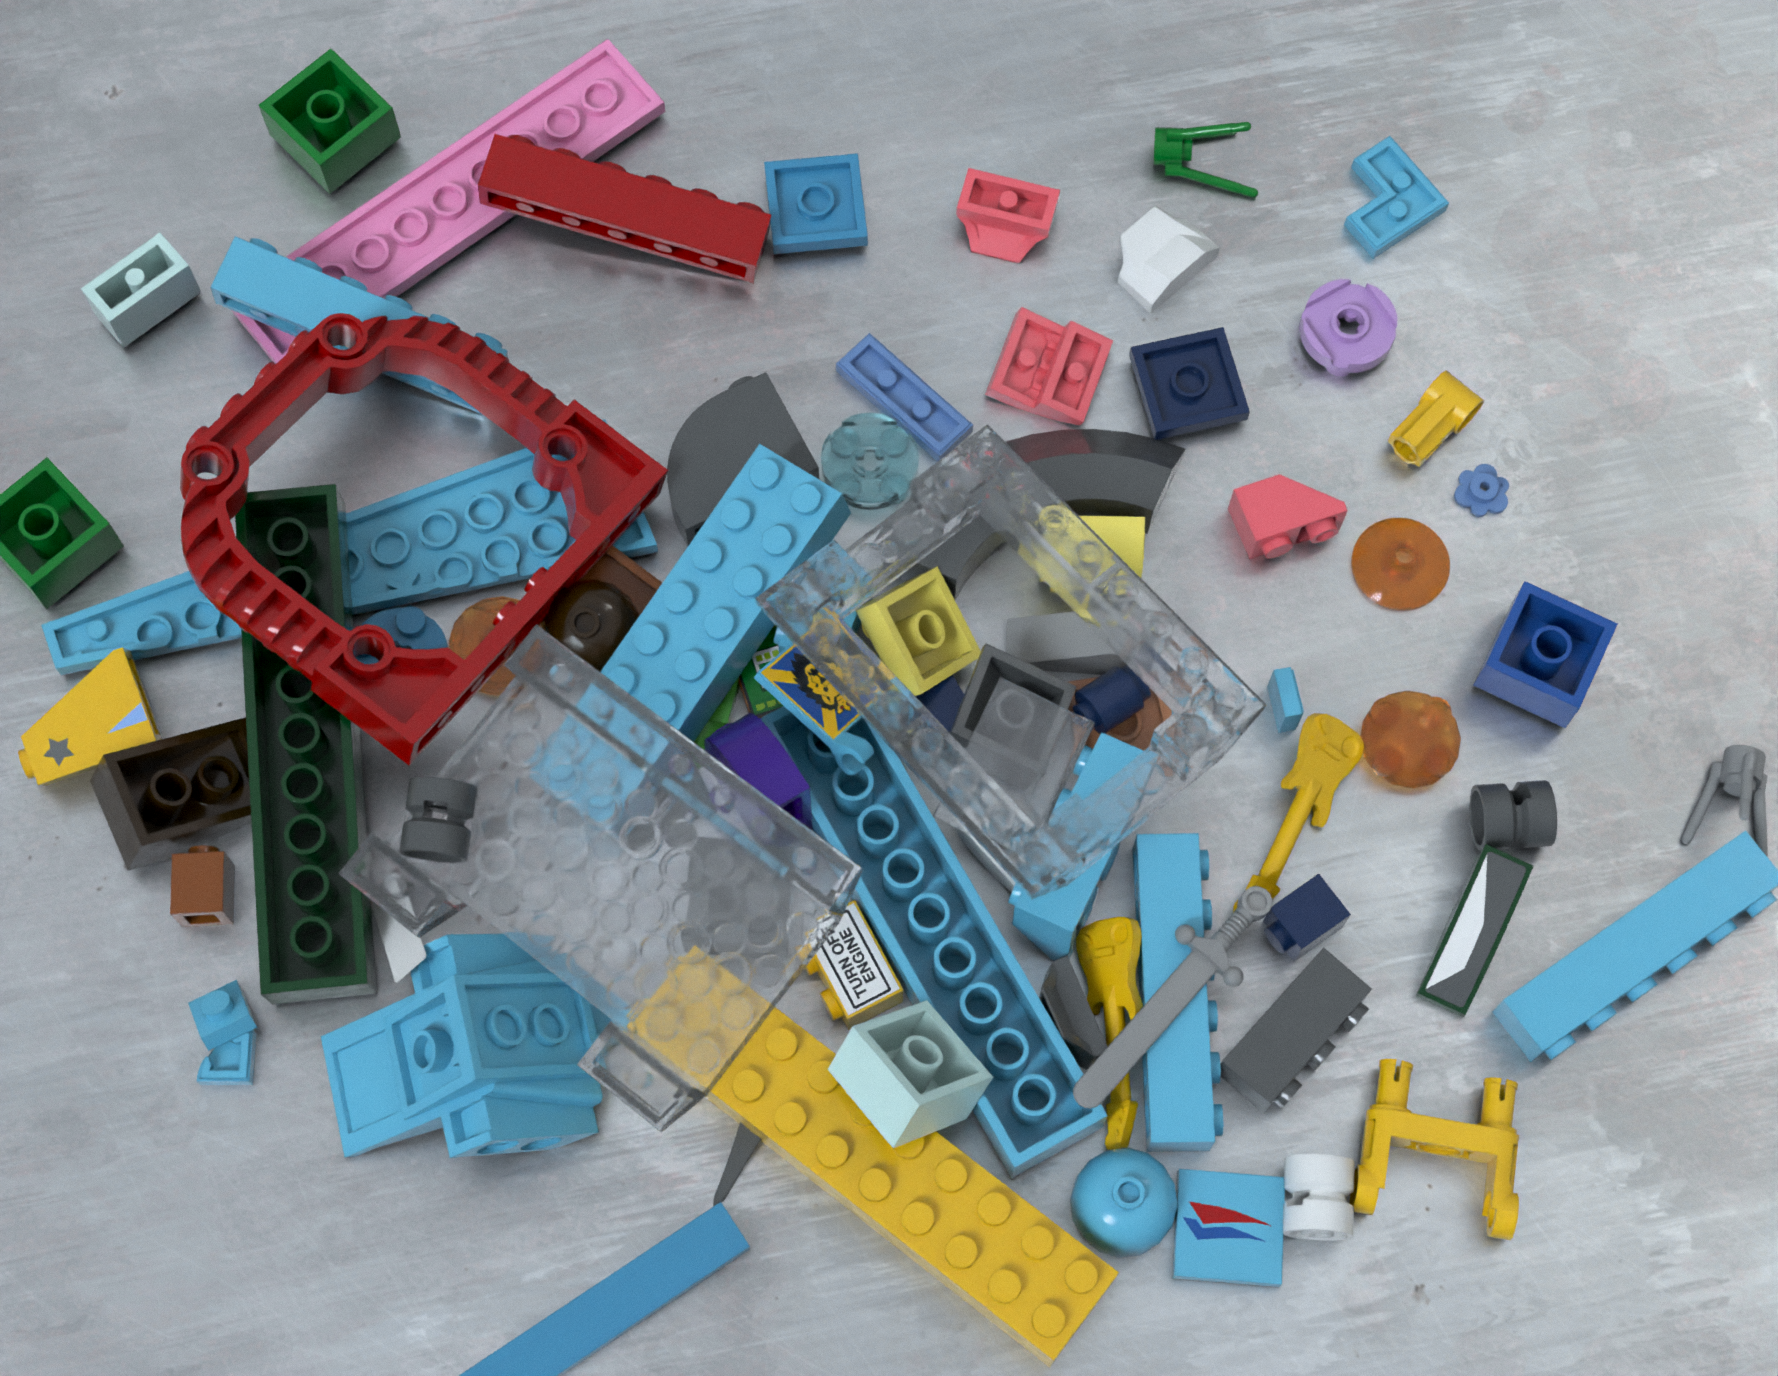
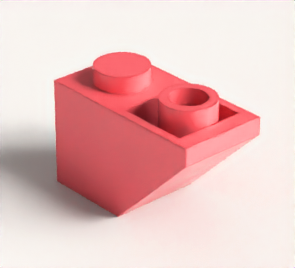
M1280 474L1234 489L1228 506V511L1249 559L1265 555L1267 559L1276 558L1289 552L1295 544L1307 540L1314 544L1329 540L1339 532L1348 511L1343 501Z

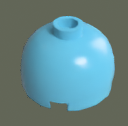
M1132 1148L1107 1150L1089 1160L1077 1175L1070 1197L1072 1220L1078 1231L1080 1230L1083 1237L1096 1250L1118 1258L1140 1256L1158 1245L1173 1226L1178 1206L1175 1184L1164 1165L1150 1154Z

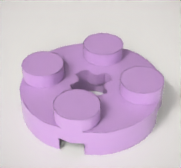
M1350 279L1334 280L1315 290L1306 304L1299 323L1300 337L1309 355L1320 365L1325 366L1330 374L1341 377L1349 373L1364 372L1380 364L1387 357L1393 345L1397 327V313L1387 295L1368 283L1366 287L1350 284ZM1344 318L1348 323L1357 321L1359 326L1356 329V334L1350 335L1340 331L1339 319Z

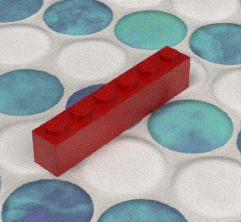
M494 134L478 182L480 204L753 284L769 235L772 216L765 213L759 206L749 202L730 203L718 199L714 193L704 189L695 188L689 191L672 186L670 181L660 176L647 175L642 177L628 173L622 166L612 162L604 161L600 164L581 159L578 154L568 149L556 148L553 151L539 147L530 139L520 135L505 137Z

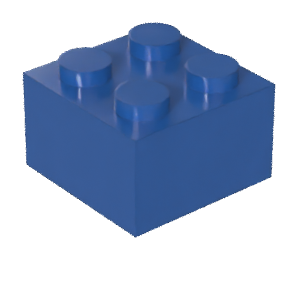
M1524 581L1507 611L1473 686L1566 728L1581 707L1618 623Z

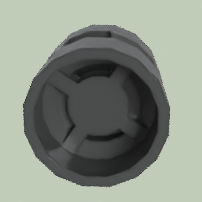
M440 777L410 778L405 809L412 814V819L403 823L399 853L425 861L442 863L467 862L471 831L464 825L465 821L472 819L474 816L478 787L463 781ZM433 812L447 813V820L432 818Z
M1548 781L1517 782L1512 790H1509L1503 783L1481 784L1472 787L1469 803L1470 825L1474 844L1478 850L1481 851L1485 844L1498 850L1509 849L1513 841H1517L1520 847L1523 848L1552 846L1555 843L1557 835V808L1555 796Z

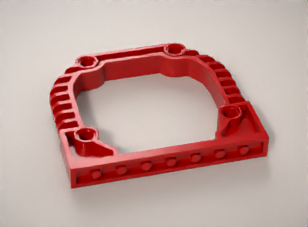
M337 313L323 319L310 332L307 330L300 332L290 344L288 353L277 364L273 361L266 364L258 373L254 385L244 395L237 393L232 396L223 407L220 417L209 428L202 426L190 437L181 460L180 491L185 500L181 519V544L186 565L195 584L218 611L231 618L246 633H250L257 638L268 650L275 652L283 658L294 670L301 672L312 681L311 691L410 766L542 623L558 592L564 587L569 588L575 581H580L660 495L668 470L575 399L568 406L556 398L555 393L548 388L544 389L533 381L531 375L525 371H520L509 363L507 357L501 353H496L488 347L486 341L478 336L473 337L460 330V327L449 322L441 324L429 321L428 317L415 315L409 319L388 320V317L385 315L361 322L360 319L351 314ZM340 345V346H345V347H347V348H349V349L341 350V349H337V348H335V347H333V346ZM385 371L424 376L453 391L523 444L535 455L532 466L535 480L542 487L550 491L561 492L568 516L569 535L576 541L549 570L541 567L533 574L524 588V591L527 593L517 604L509 601L502 607L493 620L492 625L495 626L494 629L465 660L448 647L437 649L398 648L395 646L392 636L385 629L377 625L365 624L357 626L351 631L345 629L260 565L237 540L230 520L246 502L250 466L326 393L344 395L359 392ZM552 455H561L567 458L568 461H559L553 458ZM206 472L212 473L217 477L213 479H202L197 475ZM367 654L375 657L378 662L364 664L355 657Z

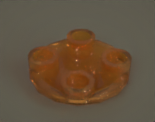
M1408 690L1388 694L1375 701L1362 722L1360 735L1364 742V759L1375 774L1392 785L1412 789L1432 785L1446 776L1458 759L1461 742L1456 719L1453 717L1451 706L1446 700L1441 697H1431L1425 693Z

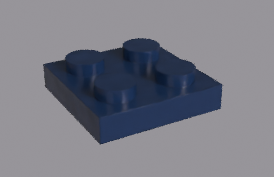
M1224 327L1132 346L1130 348L1129 357L1155 440L1248 420L1250 410Z

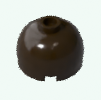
M596 579L575 581L569 588L564 587L561 589L551 603L549 612L541 623L542 643L551 661L569 676L593 681L597 678L640 614L631 598L614 584Z

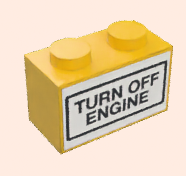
M855 900L799 928L802 945L796 947L797 954L809 976L816 972L819 974L826 990L819 994L833 1021L841 1017L847 1029L850 1030L852 1026L866 1022L903 1002V988Z

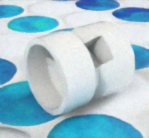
M1295 1154L1285 1158L1284 1188L1292 1194V1198L1283 1204V1234L1285 1236L1315 1241H1341L1353 1237L1354 1207L1346 1202V1196L1354 1192L1355 1162L1352 1159L1330 1154Z

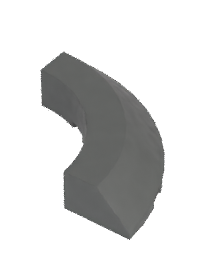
M1099 429L1058 430L1037 433L996 444L972 454L949 467L917 491L898 510L880 533L865 559V564L905 581L938 566L954 600H956L965 583L975 570L992 555L993 550L1014 536L1019 538L1038 530L1044 515L1145 517V533L1148 534L1186 449L1162 440H1155L1151 437Z

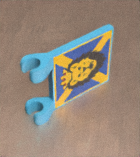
M817 623L806 630L754 676V679L830 748L837 764L848 775L857 774L874 752L873 747L868 741L847 733L876 706L885 726L893 733H900L908 727L909 721L917 715L919 710L918 705L911 698L889 690Z

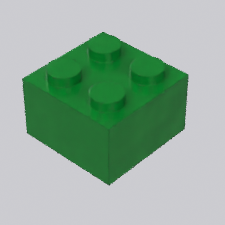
M331 48L258 105L269 135L329 194L401 138L393 107Z
M48 457L0 494V560L46 610L124 547L110 523Z

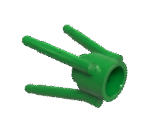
M1249 122L1184 129L1155 127L1154 165H1165V176L1184 177L1252 198L1258 196V190L1182 166V161H1191L1192 140L1235 135L1237 132L1249 131L1251 129Z

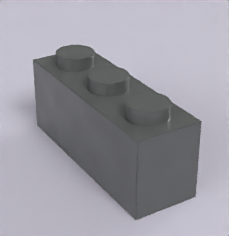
M1323 947L1222 1060L1220 1064L1221 1077L1263 1114L1274 1102L1280 1108H1283L1301 1088L1302 1084L1295 1078L1306 1065L1309 1064L1314 1070H1317L1336 1048L1329 1041L1336 1031L1342 1026L1350 1032L1368 1012L1369 1008L1362 1002L1372 988Z

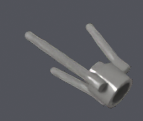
M1732 745L1725 749L1722 762H1712L1707 784L1682 836L1684 844H1689L1692 841L1719 784L1724 783L1723 789L1727 793L1740 797L1739 817L1742 820H1747L1750 816V805L1753 795L1755 842L1764 854L1768 856L1765 802L1768 776L1763 773L1766 760L1764 752L1752 746Z

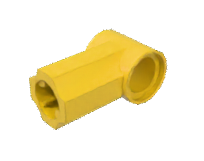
M1445 370L1424 392L1419 400V405L1390 434L1388 442L1393 447L1395 454L1405 463L1415 464L1420 467L1452 432L1458 434L1466 427L1480 410L1484 400Z

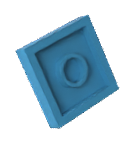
M858 153L764 162L769 214L772 215L770 225L774 254L868 246Z

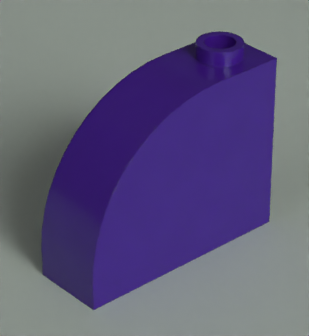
M748 713L735 722L722 726L704 740L708 763L759 843L794 845L813 834L810 786L784 747L760 718L753 713Z

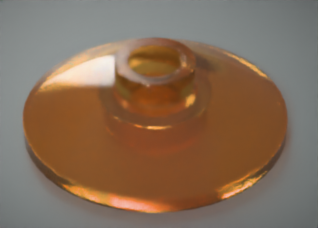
M1388 518L1369 526L1360 535L1352 552L1351 568L1358 587L1370 600L1388 609L1400 611L1414 610L1429 604L1442 592L1450 573V558L1441 538L1425 524L1408 518ZM1398 551L1405 552L1412 557V561L1409 563L1400 562L1395 553Z

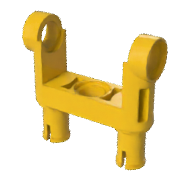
M1397 1059L1379 1060L1380 1070L1376 1102L1366 1110L1360 1165L1357 1164L1355 1167L1354 1192L1350 1194L1349 1204L1354 1207V1212L1373 1215L1379 1188L1385 1189L1390 1146L1487 1163L1482 1216L1487 1217V1236L1511 1240L1516 1229L1519 1210L1518 1193L1513 1192L1519 1135H1517V1130L1512 1128L1515 1094L1518 1083L1506 1079L1505 1085H1502V1078H1485L1483 1082L1484 1094L1481 1121L1477 1124H1470L1412 1113V1111L1407 1109L1413 1064L1402 1060L1400 1066L1396 1067Z

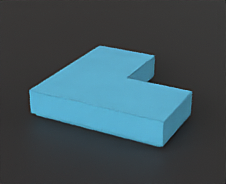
M1391 136L1353 160L1351 168L1374 193L1376 198L1347 216L1344 226L1373 259L1447 210L1449 202Z

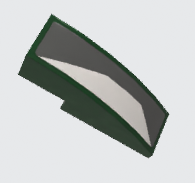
M1485 844L1477 855L1461 895L1452 909L1416 996L1461 1017L1466 1015L1507 929L1534 867L1533 865Z

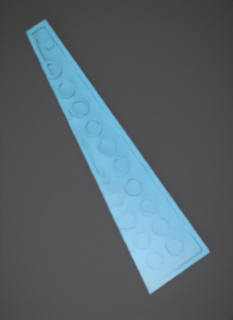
M527 448L346 513L352 615L530 579L541 567L549 570L576 540L569 535L568 516L561 492L550 491L542 487L534 478L532 466L535 455ZM552 455L553 458L559 461H568L567 458L561 455ZM644 512L613 544L615 548L629 558L658 552L657 543ZM189 571L41 625L55 668L60 675L94 669L113 650L122 647L130 650L133 659L137 660L242 638L239 625L227 615L218 611L214 604L201 593Z

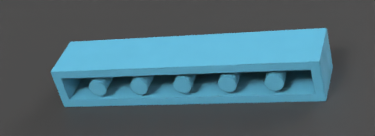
M236 236L234 237L210 287L216 304L295 337L304 330L310 332L323 319L337 313L351 314L360 319L361 322L385 315L388 317V320L409 319L414 315L427 317L412 311L413 307L401 298L392 295H386L385 299L367 292L368 288L353 278L341 276L340 280L322 273V268L316 263L302 257H296L295 261L277 254V249L269 243L256 238H251L248 242ZM431 314L430 318L428 317L429 321L441 324L449 322L456 325L450 319L438 314ZM483 333L475 334V336L486 341V345L496 353H501L508 358V351L502 348L501 342ZM340 345L333 346V347H335V348H337V349H341V350L349 349V348H347V347H345V346H340ZM391 371L382 372L483 415L453 391L424 376Z
M1745 830L1509 995L1492 1011L1530 1062L1546 1053L1550 1060H1553L1576 1043L1571 1035L1573 1032L1585 1024L1591 1031H1594L1617 1014L1612 1007L1614 1003L1624 996H1627L1632 1003L1658 985L1652 977L1665 967L1672 974L1676 973L1698 956L1692 948L1707 939L1714 946L1738 928L1732 921L1745 911L1753 918L1778 899L1772 893L1778 887L1777 868Z
M1199 833L1137 834L1134 841L1132 853L1135 919L1140 925L1142 936L1138 959V984L1143 1006L1192 952L1189 946L1178 943L1175 938L1176 929L1180 925H1190L1195 930V936L1204 937V930H1211L1212 928L1211 900L1202 899L1201 881L1209 879L1208 850H1200ZM1215 974L1210 978L1209 981H1214ZM1207 983L1142 1056L1146 1152L1210 1151L1215 1143V1136L1223 1135L1222 1104H1213L1212 1084L1220 1083L1219 1052L1210 1051L1209 1033L1217 1032L1218 1011L1216 1000H1208Z

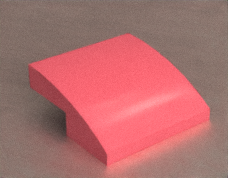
M1021 307L1014 316L985 395L1048 419L1080 426L1086 417L1113 340L1076 322L1070 321L1064 327Z

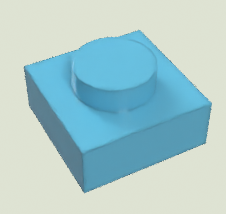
M237 980L188 1003L200 1038L208 1051L257 1028L244 991Z

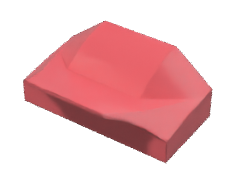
M968 168L957 205L956 215L965 226L970 251L1020 263L1037 242L1048 238L1058 205L1060 190Z

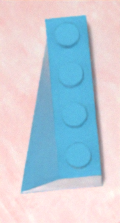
M1102 732L1094 748L1085 745L1080 753L1073 774L1078 775L1079 778L1072 791L1066 788L1062 790L1052 812V816L1058 820L1051 834L1045 831L1041 832L1030 857L1036 864L1029 878L1022 874L1019 876L1008 901L1009 904L1015 906L1012 925L1053 961L1067 955L1070 959L1073 953L1072 946L1077 925L1084 927L1090 916L1099 890L1097 884L1099 880L1104 881L1107 879L1120 847L1118 843L1119 838L1126 837L1153 779L1157 764V756Z

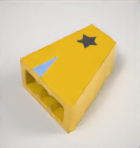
M122 647L113 650L21 736L25 749L19 750L18 755L27 778L32 779L35 777L38 785L48 786L96 769L104 754L161 740L162 737L131 651Z

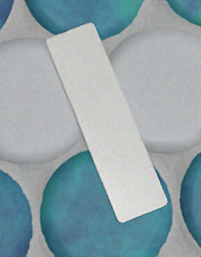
M399 870L395 871L370 894L372 909L395 983L403 979L427 956Z

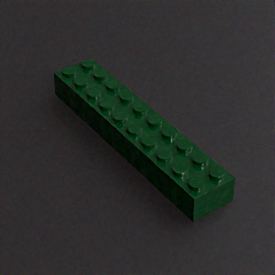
M329 484L247 492L246 502L235 515L237 540L260 565L329 618L351 631L353 629L346 506L337 485ZM241 629L261 995L271 1004L377 994L360 728L311 691L312 681L290 667L283 658L275 652L268 650L253 635Z

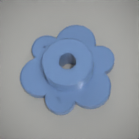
M1480 464L1475 468L1474 472L1465 470L1460 474L1458 479L1460 485L1454 493V499L1458 505L1470 507L1471 513L1477 517L1486 515L1488 511L1498 514L1506 509L1508 498L1505 493L1509 489V482L1503 477H1497V471L1493 466Z

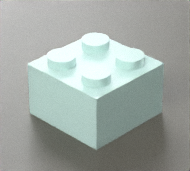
M927 1000L852 1026L827 1069L892 1148L966 1120L993 1078Z

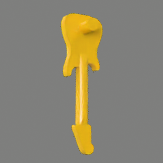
M1313 713L1303 723L1299 737L1297 759L1292 770L1281 781L1282 789L1292 790L1296 786L1298 791L1259 874L1252 875L1246 890L1249 887L1259 886L1266 889L1273 899L1280 892V887L1276 884L1311 809L1313 811L1311 821L1313 827L1322 828L1327 823L1335 790L1340 781L1359 762L1364 750V742L1361 736L1340 719L1328 714ZM1238 900L1233 906V913L1237 909Z
M1113 917L1095 921L1084 926L1076 938L1079 961L1087 977V1001L1093 1015H1098L1102 1006L1104 1009L1107 1047L1126 1026L1124 1008H1126L1130 1020H1132L1143 1007L1136 985V966L1142 938L1141 928L1137 920L1128 917ZM1129 1072L1110 1093L1111 1103L1106 1104L1108 1134L1105 1137V1145L1108 1150L1127 1148L1130 1142L1138 1102L1132 1101Z

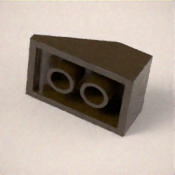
M246 717L102 756L90 782L128 871L170 859L172 854L188 852L190 847L206 844L251 823Z

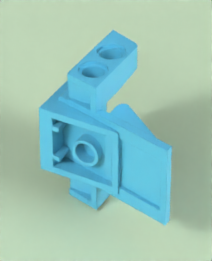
M554 933L447 934L424 945L427 956L411 971L415 994L321 1036L344 1157H356L375 1148L440 1128L444 1129L449 1158L552 1150L599 1133L593 1107L602 1101L603 1095L598 1076L606 1072L583 971H574L572 959L568 953L558 955Z

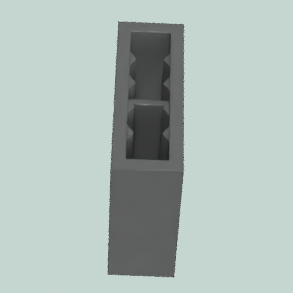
M766 372L754 378L752 376L742 377L733 382L728 390L707 400L688 417L674 439L668 458L667 483L674 520L687 547L759 444L819 479V467Z

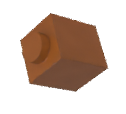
M200 845L190 847L188 853L172 854L170 914L181 927L234 925L235 865L224 851H220L219 848L214 846Z

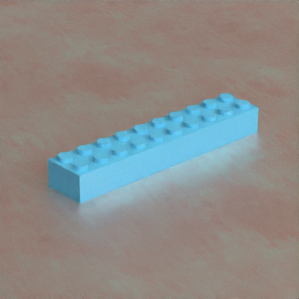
M785 706L760 718L784 747L810 786L813 831L852 900L856 901L911 1004L915 1005L927 1000L993 1076L972 1111L1011 1179L1103 1128L1108 1115L1100 1104L1091 1109L1084 1108L1074 1099L1073 1088L1083 1075V1072L873 713L870 711L847 732L868 741L874 751L873 755L864 763V767L855 775L846 774L837 764L830 748Z

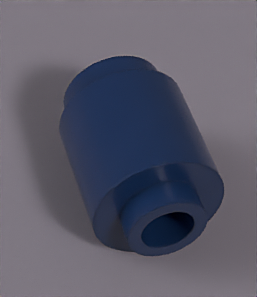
M1126 664L1122 668L1114 666L1075 692L1076 705L1073 706V712L1085 730L1090 732L1094 729L1099 734L1101 732L1106 734L1144 708V701L1151 697L1150 688L1142 674L1133 665Z

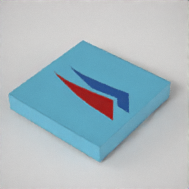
M1179 1169L1177 1171L1176 1197L1178 1206L1175 1214L1172 1278L1280 1287L1282 1285L1284 1177Z

